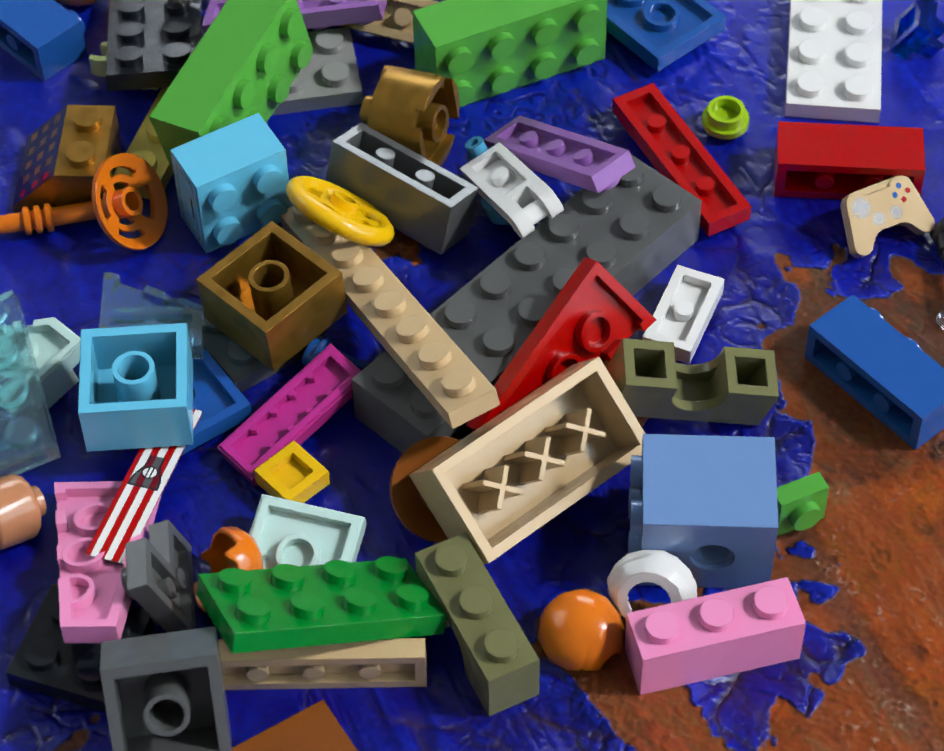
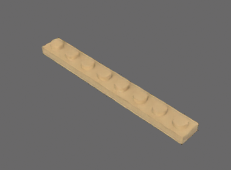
M294 206L287 208V212L280 215L282 226L286 232L342 272L346 301L349 307L452 429L500 405L496 388L369 246L350 241L328 231L307 218Z

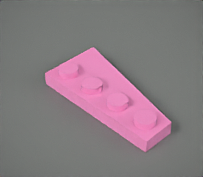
M123 481L54 482V494L57 503V510H55L58 532L57 561L60 578L58 579L60 629L64 643L99 644L103 641L117 640L122 637L132 601L127 596L121 580V571L126 567V555L123 564L102 559L105 551L99 553L96 557L87 555L86 551ZM161 496L143 532L130 538L129 542L145 537L149 540L148 525L154 523Z

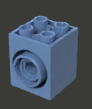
M643 434L641 456L631 455L628 495V519H630L628 553L644 549L664 550L678 557L690 569L697 587L741 588L770 581L778 535L775 437ZM650 582L638 584V586H659Z

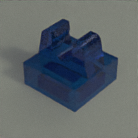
M916 0L895 19L890 45L891 52L902 59L907 58L912 52L932 58L943 49L944 44L937 40L944 34V23L936 17L938 2L934 0Z

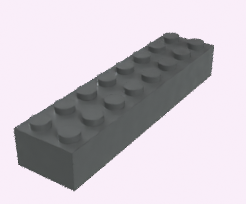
M631 155L636 167L622 176L615 187L599 193L584 188L579 190L563 204V212L552 219L549 217L544 219L535 227L533 232L523 239L521 238L430 315L494 386L584 257L598 261L634 296L698 240L702 200ZM387 351L383 352L351 379L355 418L401 453L414 443L429 437L447 436L462 440L472 433L466 426L468 422L452 429Z

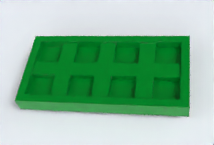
M383 556L375 561L362 562L332 560L323 565L310 566L279 564L271 569L258 570L227 568L219 573L198 574L196 595L232 654L444 634L447 614L405 558Z

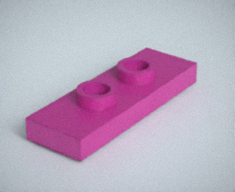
M330 343L217 446L220 455L256 487L258 484L255 481L254 470L292 441H296L299 445L304 443L353 397L351 379L361 370Z

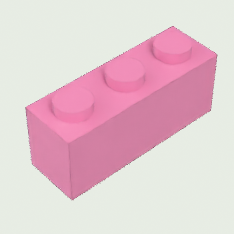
M785 577L627 613L624 650L639 694L644 695L800 659L806 621L789 578Z

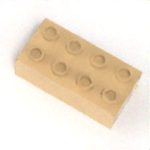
M595 357L571 365L409 476L447 538L450 539L465 532L483 564H488L630 465L631 455L641 456L643 434L646 433L600 357Z

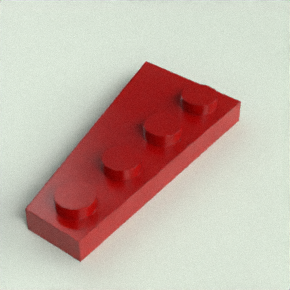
M584 257L495 383L494 387L496 388L500 405L468 421L466 426L474 432L573 364L595 357H600L602 362L605 360L610 361L623 338L629 339L637 330H647L656 319L598 261Z

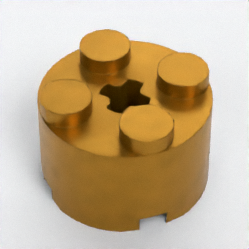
M386 65L381 72L380 80L373 96L367 95L362 102L360 120L363 124H368V127L433 163L442 166L450 153L455 138L454 134L447 133L450 118L458 119L460 103L456 82L439 74Z

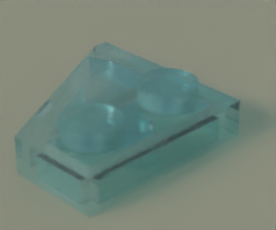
M104 272L99 328L187 323L192 358L203 359L205 331L203 305L184 298H171L164 291L148 285L141 291L122 284L120 275Z

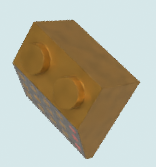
M67 105L27 137L13 204L14 213L21 212L22 207L25 206L31 211L33 205H39L40 209H43L46 203H49L51 207L92 201V183L98 167L105 159L120 154L122 150L115 106ZM117 168L109 171L110 176L114 175ZM102 191L100 192V199L103 198Z

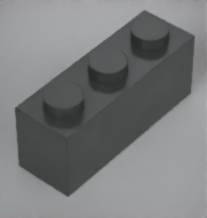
M359 123L332 141L325 181L336 184L372 204L389 219L393 228L440 255L469 234L479 187L363 123Z

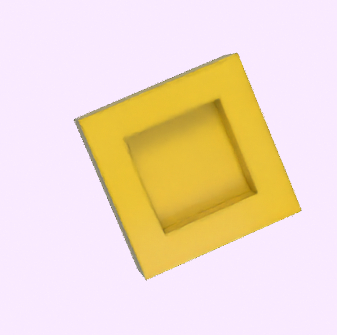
M292 441L254 470L256 483L270 496L305 503L330 484L329 471L296 441Z

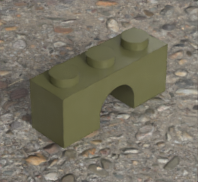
M623 338L606 367L636 417L759 426L779 398L774 350L724 346L715 359L701 364L688 365L675 362L674 342Z
M464 532L416 552V574L447 614L445 628L451 627L457 638L463 655L464 673L488 716L538 696L540 659L466 533Z

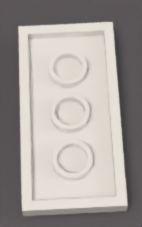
M790 0L785 116L879 123L881 113L882 0Z

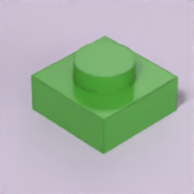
M820 472L777 487V536L792 530L803 531L809 529L820 519L824 518L829 486Z

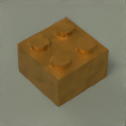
M273 221L196 279L205 319L273 372L348 313L342 272Z

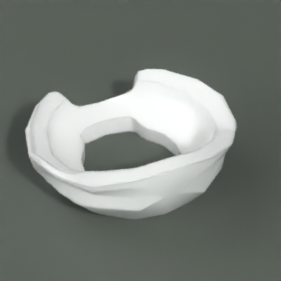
M644 549L628 553L614 565L607 578L610 599L625 621L627 613L632 612V607L628 601V593L636 584L650 582L661 586L667 591L671 603L697 597V584L690 569L678 557L664 550Z

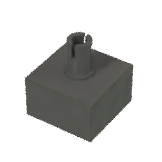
M215 626L101 642L100 675L112 751H232L231 727L217 628Z

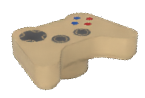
M902 175L852 192L842 199L840 205L849 252L855 258L869 255L873 250L877 234L884 229L901 225L915 234L922 235L933 230L935 226L933 216L909 178Z

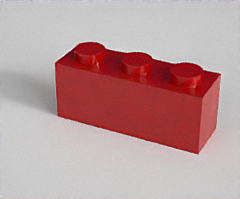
M778 121L774 150V196L842 200L852 192L899 175L909 178L921 196L926 171L923 128Z

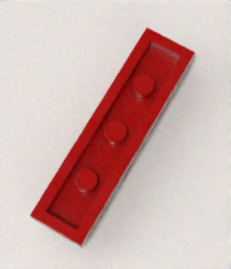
M654 83L612 99V113L656 170L702 200L700 227L708 237L750 220L751 205Z

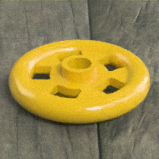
M296 176L288 181L286 195L292 205L307 218L328 231L350 241L372 247L385 246L393 240L394 228L389 219L380 210L358 195L316 177Z

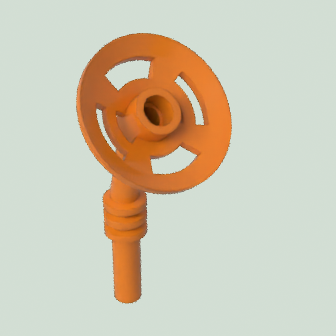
M120 153L108 157L98 167L92 183V201L51 207L49 203H46L43 209H40L39 205H33L31 211L25 206L22 207L21 212L0 215V235L24 231L28 236L32 235L33 230H36L37 234H41L44 228L48 232H54L56 226L97 219L104 233L116 245L127 250H142L154 245L165 230L168 217L167 197L159 176L148 162L134 154ZM120 167L132 173L130 176L125 174L110 176L109 171ZM121 183L124 184L125 187L123 189L115 190L114 184ZM142 187H145L148 193L150 218L142 215L143 199L138 191ZM101 191L103 192V198H102V199H100V192H101ZM127 218L131 223L124 225L119 223V220ZM136 230L141 233L139 237L134 239L126 238L119 234V232L129 233Z

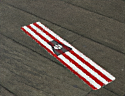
M193 409V431L202 415V411ZM186 445L139 449L86 551L87 555L96 557L99 553L105 551L102 559L123 564L126 555L125 544L129 543L130 538L143 532Z

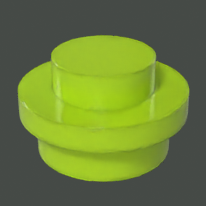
M719 96L711 100L704 109L702 126L709 135L715 138L735 139L747 131L749 114L743 102L732 96Z

